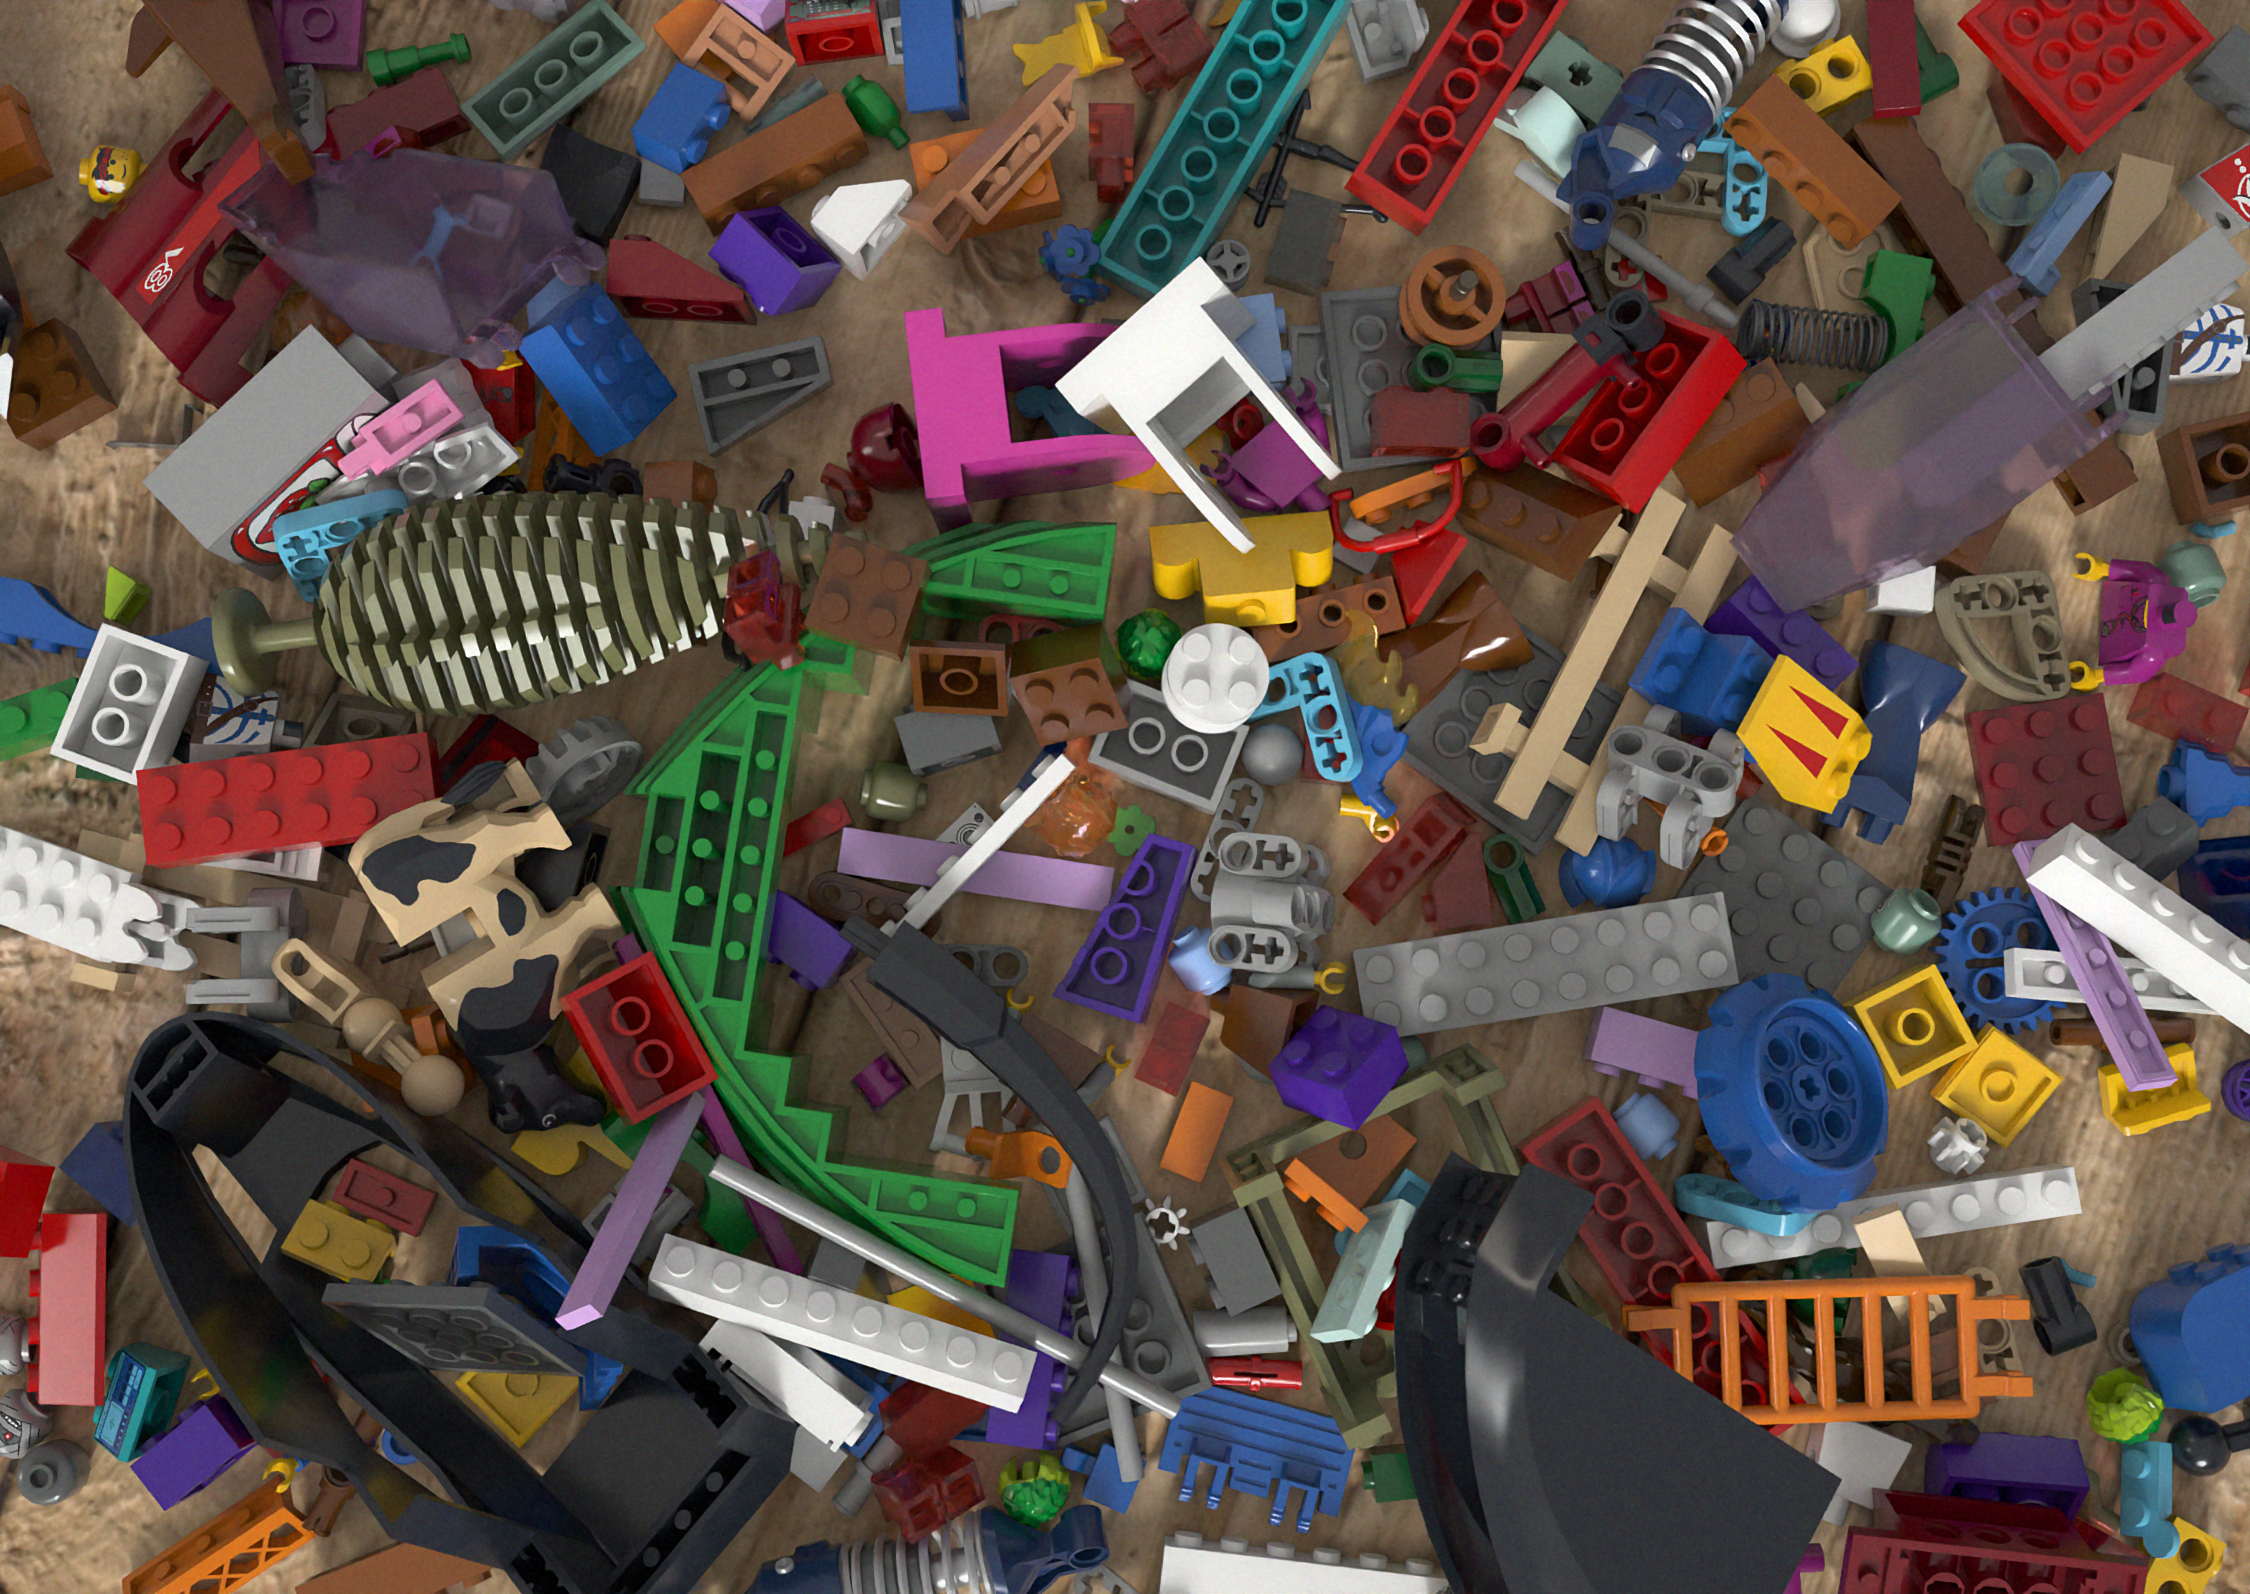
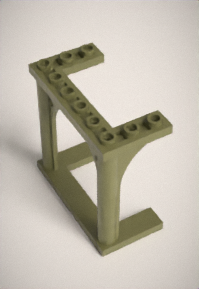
M1469 1043L1406 1071L1364 1122L1366 1123L1441 1089L1473 1164L1483 1171L1518 1176L1522 1170L1489 1095L1506 1087L1505 1080L1500 1069ZM1309 1115L1217 1157L1216 1160L1239 1207H1244L1324 1385L1320 1387V1391L1348 1450L1350 1451L1356 1447L1365 1449L1378 1444L1384 1438V1434L1393 1431L1378 1398L1397 1396L1394 1331L1382 1330L1373 1326L1366 1335H1363V1338L1351 1339L1348 1347L1345 1346L1344 1341L1323 1343L1309 1335L1328 1288L1317 1270L1283 1194L1282 1189L1285 1187L1274 1164L1351 1130V1128ZM1561 1261L1547 1288L1609 1329H1612L1605 1311L1568 1273ZM1373 1335L1381 1336L1384 1339L1385 1345L1381 1358L1370 1365L1363 1364L1360 1360V1350L1364 1341Z

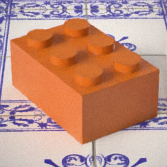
M989 126L909 144L919 192ZM1050 156L987 225L977 223L973 218L959 240L1061 217L1060 198Z

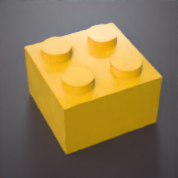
M1935 964L1916 965L1841 1004L1871 1042L1879 1058L1886 1085L1889 1089H1899L1979 1047Z

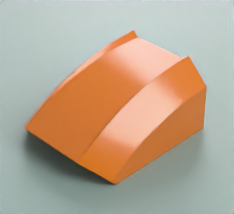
M10 84L0 88V197L54 177L50 163L44 156L29 113L31 111L24 95Z

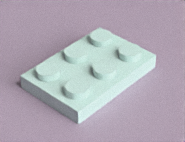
M1400 1198L1362 1208L1361 1213L1369 1218V1221L1358 1234L1354 1231L1352 1232L1311 1328L1310 1336L1323 1343L1363 1338V1335H1366L1372 1329L1378 1316V1310L1375 1308L1381 1292L1389 1287L1395 1276L1396 1266L1393 1263L1399 1249L1402 1248L1404 1233L1411 1223L1417 1207Z

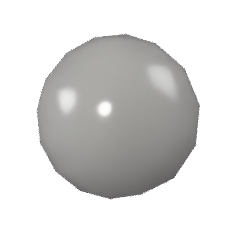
M1275 723L1263 724L1252 730L1244 741L1241 760L1247 774L1258 783L1271 786L1283 785L1291 781L1299 769L1304 756V747L1299 735L1288 726Z

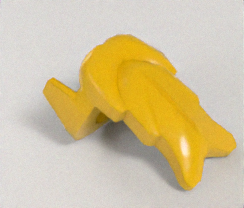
M1106 0L1075 4L1076 24L1064 28L1063 34L1045 37L1043 42L1038 44L1017 43L1012 46L1014 55L1025 65L1021 77L1024 87L1033 86L1057 63L1076 66L1079 70V78L1090 77L1100 70L1124 64L1122 57L1111 56V50L1107 44L1108 39L1104 30L1099 24L1092 21L1093 17L1107 11Z

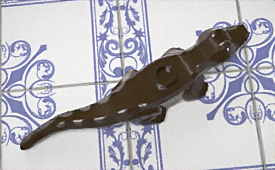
M1739 1300L1738 1309L1754 1318L1767 1332L1766 1305L1758 1300ZM1787 1323L1788 1364L1810 1383V1388L1817 1396L1815 1343L1801 1337ZM1857 1337L1835 1338L1837 1403L1865 1402L1863 1340ZM1889 1359L1887 1363L1883 1362L1885 1402L1912 1401L1911 1362L1903 1359ZM1968 1418L1870 1421L1871 1424L1879 1428L1889 1427L1895 1423L1909 1425L1915 1429L1918 1435L1933 1445L1956 1444L1970 1446L1976 1443L1980 1435L1978 1427Z

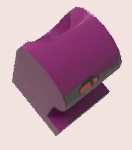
M886 1052L876 1058L849 1082L875 1114L912 1084Z

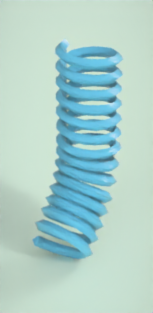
M2233 520L2216 526H2207L2199 521L2194 525L2193 529L2190 526L2189 530L2193 534L2198 535V537L2216 539L2236 533L2237 525Z
M2064 1258L2061 1259L2071 1283L2089 1288L2095 1286L2096 1276L2083 1272L2080 1273V1271L2077 1272L2069 1267Z

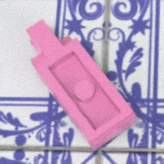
M432 379L358 430L359 434L350 440L356 449L337 462L339 464L338 467L350 482L370 469L377 476L386 470L389 472L463 421L465 414L438 379Z

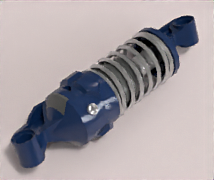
M1684 0V2L1676 5L1672 12L1673 18L1666 20L1661 28L1662 35L1654 38L1650 45L1651 51L1643 54L1639 61L1640 67L1633 69L1626 81L1621 85L1620 90L1594 129L1577 137L1570 171L1556 192V198L1569 204V237L1575 246L1590 251L1597 250L1607 243L1614 215L1613 200L1639 194H1661L1672 189L1720 116L1721 108L1728 104L1732 98V92L1737 90L1743 81V75L1749 72L1754 64V59L1759 57L1765 48V42L1770 40L1788 13L1789 0ZM1693 8H1701L1707 13L1703 21L1697 16ZM1683 10H1686L1689 17H1680ZM1675 26V32L1669 33L1672 27ZM1737 33L1742 38V40L1734 38ZM1749 36H1757V38L1750 40ZM1734 46L1746 47V54L1739 56ZM1592 218L1598 220L1599 223L1590 224L1583 220Z
M1084 1504L1069 1508L1061 1515L1060 1522L1049 1533L1018 1523L997 1506L990 1505L982 1507L981 1510L977 1509L976 1512L970 1510L964 1518L963 1532L955 1519L951 1520L946 1517L944 1520L946 1524L941 1528V1537L937 1530L929 1534L937 1554H931L928 1547V1535L915 1544L906 1541L904 1537L912 1533L906 1527L900 1530L897 1541L892 1540L882 1532L878 1535L873 1545H870L862 1538H859L853 1547L846 1541L843 1544L837 1543L832 1545L827 1539L797 1546L792 1555L762 1563L754 1581L744 1594H940L946 1591L947 1594H958L957 1589L969 1586L971 1594H982L979 1585L984 1582L987 1594H1042L1060 1576L1092 1570L1103 1564L1109 1558L1110 1552L1102 1511L1095 1505ZM931 1523L920 1529L919 1536L928 1532L934 1526ZM950 1528L959 1547L953 1550L950 1547ZM973 1529L976 1544H973Z

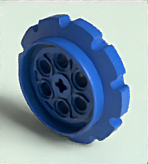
M1771 973L1730 987L1709 1008L1708 1015L1712 1026L1699 1031L1694 1056V1076L1697 1079L1698 1105L1705 1128L1715 1149L1719 1150L1721 1155L1730 1164L1731 1173L1748 1191L1762 1201L1778 1198L1781 1208L1786 1212L1797 1214L1818 1213L1835 1209L1840 1203L1857 1199L1873 1182L1877 1174L1873 1157L1885 1153L1888 1137L1889 1104L1887 1085L1882 1066L1871 1042L1838 1000L1822 988L1808 991L1801 977L1785 973Z

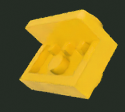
M2185 1042L2163 1048L2178 1077L2169 1087L2129 1092L2116 1063L2097 1068L2103 1115L2124 1135L2143 1134L2152 1128L2175 1121L2189 1120L2195 1115L2212 1109L2211 1100L2198 1090L2194 1050Z
M309 1199L281 1246V1250L287 1256L346 1282H349L352 1278L373 1282L387 1256H394L397 1251L395 1237L391 1235L392 1230L385 1224L374 1219H367L364 1223L350 1217V1211L336 1202L326 1200L324 1204Z

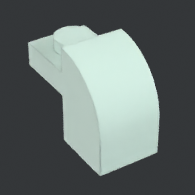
M1521 84L1509 95L1493 121L1495 127L1524 141L1535 167L1561 181L1565 179L1570 171L1577 137L1587 132L1580 118L1566 101L1546 86H1543L1536 92Z

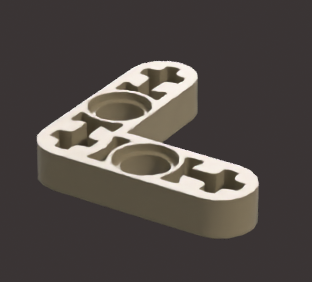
M1684 170L1676 182L1682 183L1686 187L1688 197L1686 201L1680 203L1671 201L1665 192L1661 194L1635 195L1633 206H1625L1629 197L1613 200L1614 215L1612 223L1616 226V222L1622 218L1634 220L1639 227V234L1633 239L1647 248L1652 212L1719 221L1721 220L1720 216L1722 215L1723 207L1717 206L1716 198L1706 196H1713L1717 189H1722L1725 175ZM1698 185H1701L1703 188L1699 195L1705 196H1703L1698 205L1694 204V202L1699 192ZM1735 188L1732 189L1733 192L1741 191V190H1737V189H1735ZM1606 243L1603 246L1601 260L1603 267L1600 269L1607 289L1618 294L1622 290L1635 287L1642 279L1644 269L1626 257L1629 267L1635 268L1636 273L1629 274L1626 281L1619 280V273L1612 271V269H1615L1620 262L1622 253L1618 250H1613L1614 247Z

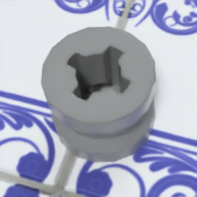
M1232 239L1218 241L1210 248L1206 263L1234 292L1243 287L1249 277L1251 257L1248 249L1242 243Z

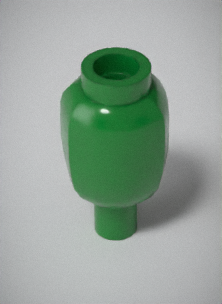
M859 74L844 86L841 93L847 98L845 103L863 130L874 137L887 138L898 151L908 144L911 138L899 126L901 124L900 109L893 98L878 82L865 80Z

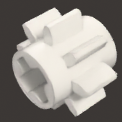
M1944 1117L1932 1129L1934 1134L1927 1139V1143L1931 1145L1930 1156L1934 1163L1942 1170L1956 1174L1963 1168L1968 1174H1972L1985 1162L1983 1156L1989 1152V1148L1985 1146L1987 1137L1983 1129L1976 1122L1960 1117L1953 1123L1948 1117Z
M1166 1195L1163 1205L1155 1206L1150 1198H1147L1146 1206L1149 1209L1145 1215L1147 1223L1150 1218L1157 1219L1160 1212L1168 1213L1169 1222L1175 1224L1173 1230L1165 1229L1163 1236L1156 1235L1154 1226L1149 1224L1158 1247L1160 1243L1168 1242L1173 1250H1177V1243L1174 1237L1177 1233L1189 1234L1190 1231L1188 1227L1180 1225L1178 1218L1186 1214L1187 1209L1182 1207L1174 1211L1170 1208V1195Z

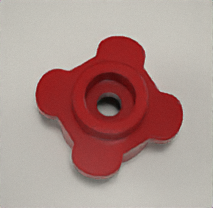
M1244 397L1216 421V426L1230 438L1231 447L1235 450H1240L1248 443V440L1253 439L1263 430L1264 421L1260 410L1251 405L1249 400ZM1239 419L1242 422L1241 428L1237 424Z

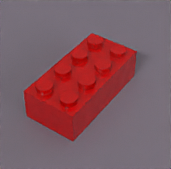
M1657 308V311L1665 321V332L1662 339L1656 346L1647 351H1631L1638 360L1632 367L1643 379L1641 386L1637 390L1628 391L1618 379L1613 383L1607 377L1551 454L1553 462L1576 485L1620 504L1621 507L1636 514L1646 504L1747 365V362L1722 333Z

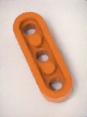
M1475 456L1459 459L1462 463L1463 484L1474 470L1480 469ZM1435 469L1362 495L1349 503L1355 521L1365 520L1367 526H1373L1392 517L1391 511L1406 505L1409 511L1425 507L1434 502L1433 495L1447 490L1451 494V472L1437 476Z

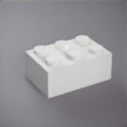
M102 622L49 754L137 786L136 770L169 765L210 662Z

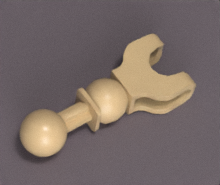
M297 938L289 939L277 949L271 962V969L274 975L297 998L320 1013L332 1025L342 1028V1035L352 1050L370 1062L385 1067L392 1065L402 1075L401 1094L410 1109L420 1115L434 1117L446 1114L460 1102L465 1082L457 1064L441 1055L423 1056L410 1043L415 1037L413 1027L404 1023V1018L398 1007L383 998L376 991L373 981L356 964L336 954L326 956L314 945ZM301 953L311 966L304 975L295 976L291 969V962L294 956Z

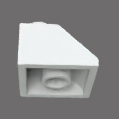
M904 179L838 187L831 197L825 195L812 212L813 219L811 225L818 242L844 268L861 281H864L908 226L901 220L898 213L914 198L911 185Z

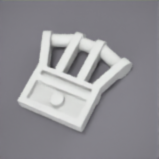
M939 1036L944 1097L928 1151L939 1154L941 1150L971 1158L974 1163L986 1162V1159L970 1155L966 1152L965 1137L947 1132L957 1095L968 1094L971 1130L974 1126L983 1127L981 1093L1000 1091L1002 1113L1013 1091L998 1082L999 1079L968 1051L957 1049L942 1036ZM1002 1117L1003 1133L1016 1131L1015 1124ZM1037 1118L1039 1124L1032 1128L1053 1135Z

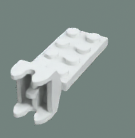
M0 824L1 925L102 962L132 963L179 972L188 971L198 964L199 961L191 948L181 945L178 936L185 929L187 908H205L201 904L177 894L140 885L143 875Z

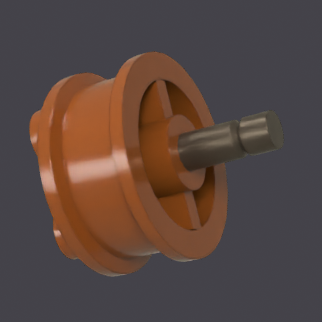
M1460 245L1437 248L1426 254L1416 264L1401 287L1398 297V314L1402 327L1409 338L1421 348L1429 344L1438 343L1445 345L1451 350L1470 351L1477 347L1496 327L1504 313L1506 305L1504 280L1495 264L1484 254L1473 248Z

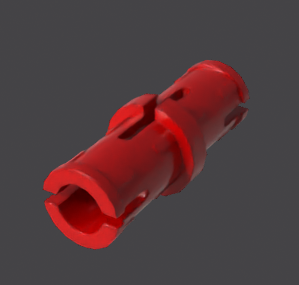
M1251 1354L1250 1358L1209 1357L1208 1367L1216 1385L1249 1386V1391L1259 1392L1260 1387L1301 1390L1302 1360L1261 1359L1260 1354Z

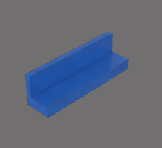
M900 0L907 110L911 114L944 110L952 122L970 120L963 15L960 0Z

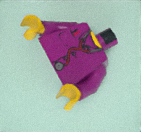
M2085 552L2075 555V558L2090 560L2091 568L2088 573L2083 575L2072 573L2075 578L2092 582L2101 579L2102 576H2109V581L2103 582L2098 666H2102L2103 669H2094L2081 661L2071 662L2069 664L2071 672H2085V675L2081 681L2077 683L2071 682L2070 687L2082 693H2088L2093 691L2099 682H2105L2106 686L2149 681L2164 666L2168 659L2183 653L2186 646V628L2194 625L2197 620V609L2192 602L2188 601L2186 588L2171 586L2170 577L2150 562L2113 558L2111 563H2108L2100 556Z

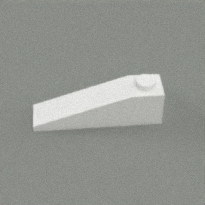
M485 422L432 441L389 472L386 470L379 476L370 469L350 482L343 474L315 496V501L319 505L385 489H395L404 492L407 496L409 507L423 501L428 506L440 498L454 496L455 499H461L467 494L474 493L518 460L520 453L489 422Z

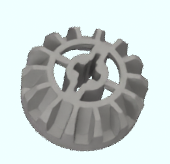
M594 715L590 720L579 718L576 719L573 728L569 730L559 728L556 730L558 737L549 744L541 742L538 745L539 755L526 760L525 771L542 797L541 800L533 805H529V807L533 809L545 802L553 811L560 825L564 826L593 814L621 793L635 777L644 759L643 747L622 721Z

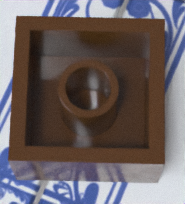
M54 317L22 335L17 380L6 419L16 439L41 451L119 408L75 330Z
M2250 411L2180 427L2156 440L2179 526L2250 510Z
M834 532L804 625L811 634L903 662L932 574L928 561Z
M1102 622L1013 642L1009 679L1040 746L1129 727L1131 689Z

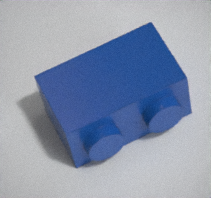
M677 62L631 129L637 154L678 175L690 169L693 164H699L706 153L708 141L716 130L723 129L730 116V106L728 105L725 84Z

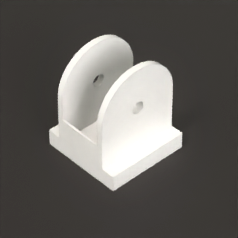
M1199 256L1060 379L1055 386L1078 414L1110 434L1128 435L1133 431L1204 516L1232 545L1243 554H1246L1256 545L1253 536L1216 487L1201 473L1197 464L1184 450L1188 445L1252 391L1298 446L1330 480L1334 479L1342 470L1305 423L1235 341L1254 325L1257 320L1233 291Z

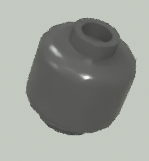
M66 1439L52 1440L38 1445L28 1451L20 1461L16 1473L17 1486L23 1497L34 1504L42 1506L58 1504L79 1493L87 1483L91 1470L89 1457L84 1448L76 1442Z

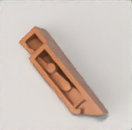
M1057 63L1049 69L899 211L898 216L901 220L945 255L952 251L973 218L977 223L987 225L1076 128L1077 111L1071 108L1073 81L1079 78L1077 67Z

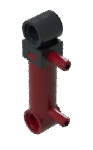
M1627 289L1613 296L1605 309L1607 324L1595 312L1571 334L1577 341L1572 347L1498 413L1483 414L1472 423L1467 433V443L1470 449L1491 470L1497 473L1511 472L1520 466L1526 455L1539 470L1547 469L1552 464L1553 457L1538 441L1537 437L1606 376L1613 383L1618 379L1628 391L1637 390L1641 386L1643 379L1632 367L1638 360L1631 351L1643 352L1651 349L1658 344L1665 332V321L1645 293L1637 289Z

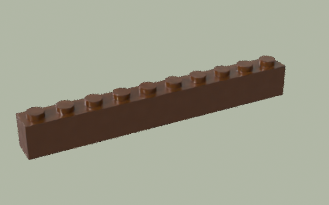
M1873 115L1854 125L1842 139L1903 198L1888 214L1886 219L1909 255L1933 260L1931 273L1936 276L1933 293L1957 331H1961L1970 324L1996 321L2020 366L2019 370L2056 344L2053 338L2046 335L2037 321V313L2030 301L2023 298L2016 288L2009 267L2003 261H1999L1990 247L1989 237L1985 229L1980 224L1975 223L1965 207L1962 193L1957 187L1950 184L1941 170V162L1934 150L1928 148L1917 132V124L1913 116L1873 119ZM2017 370L2016 372H2014L2013 374H2011V375H2010L2009 377H2007L2005 380L2009 379L2011 376H2013V375H2014L2015 373H2017L2019 370ZM2089 401L2058 422L2054 428L2035 442L2030 443L2031 448L2075 517L2095 508L2139 481L2133 472L2134 466L2130 457L2124 451L2119 450L2109 434L2110 429L2107 421L2100 413L2095 412Z

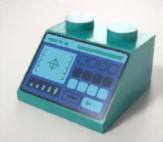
M142 1341L121 1347V1350L117 1351L113 1356L108 1368V1377L111 1378L107 1394L104 1396V1405L96 1406L93 1422L97 1423L93 1439L120 1461L128 1463L143 1456L144 1454L139 1448L160 1431L165 1430L167 1432L170 1428L192 1356Z

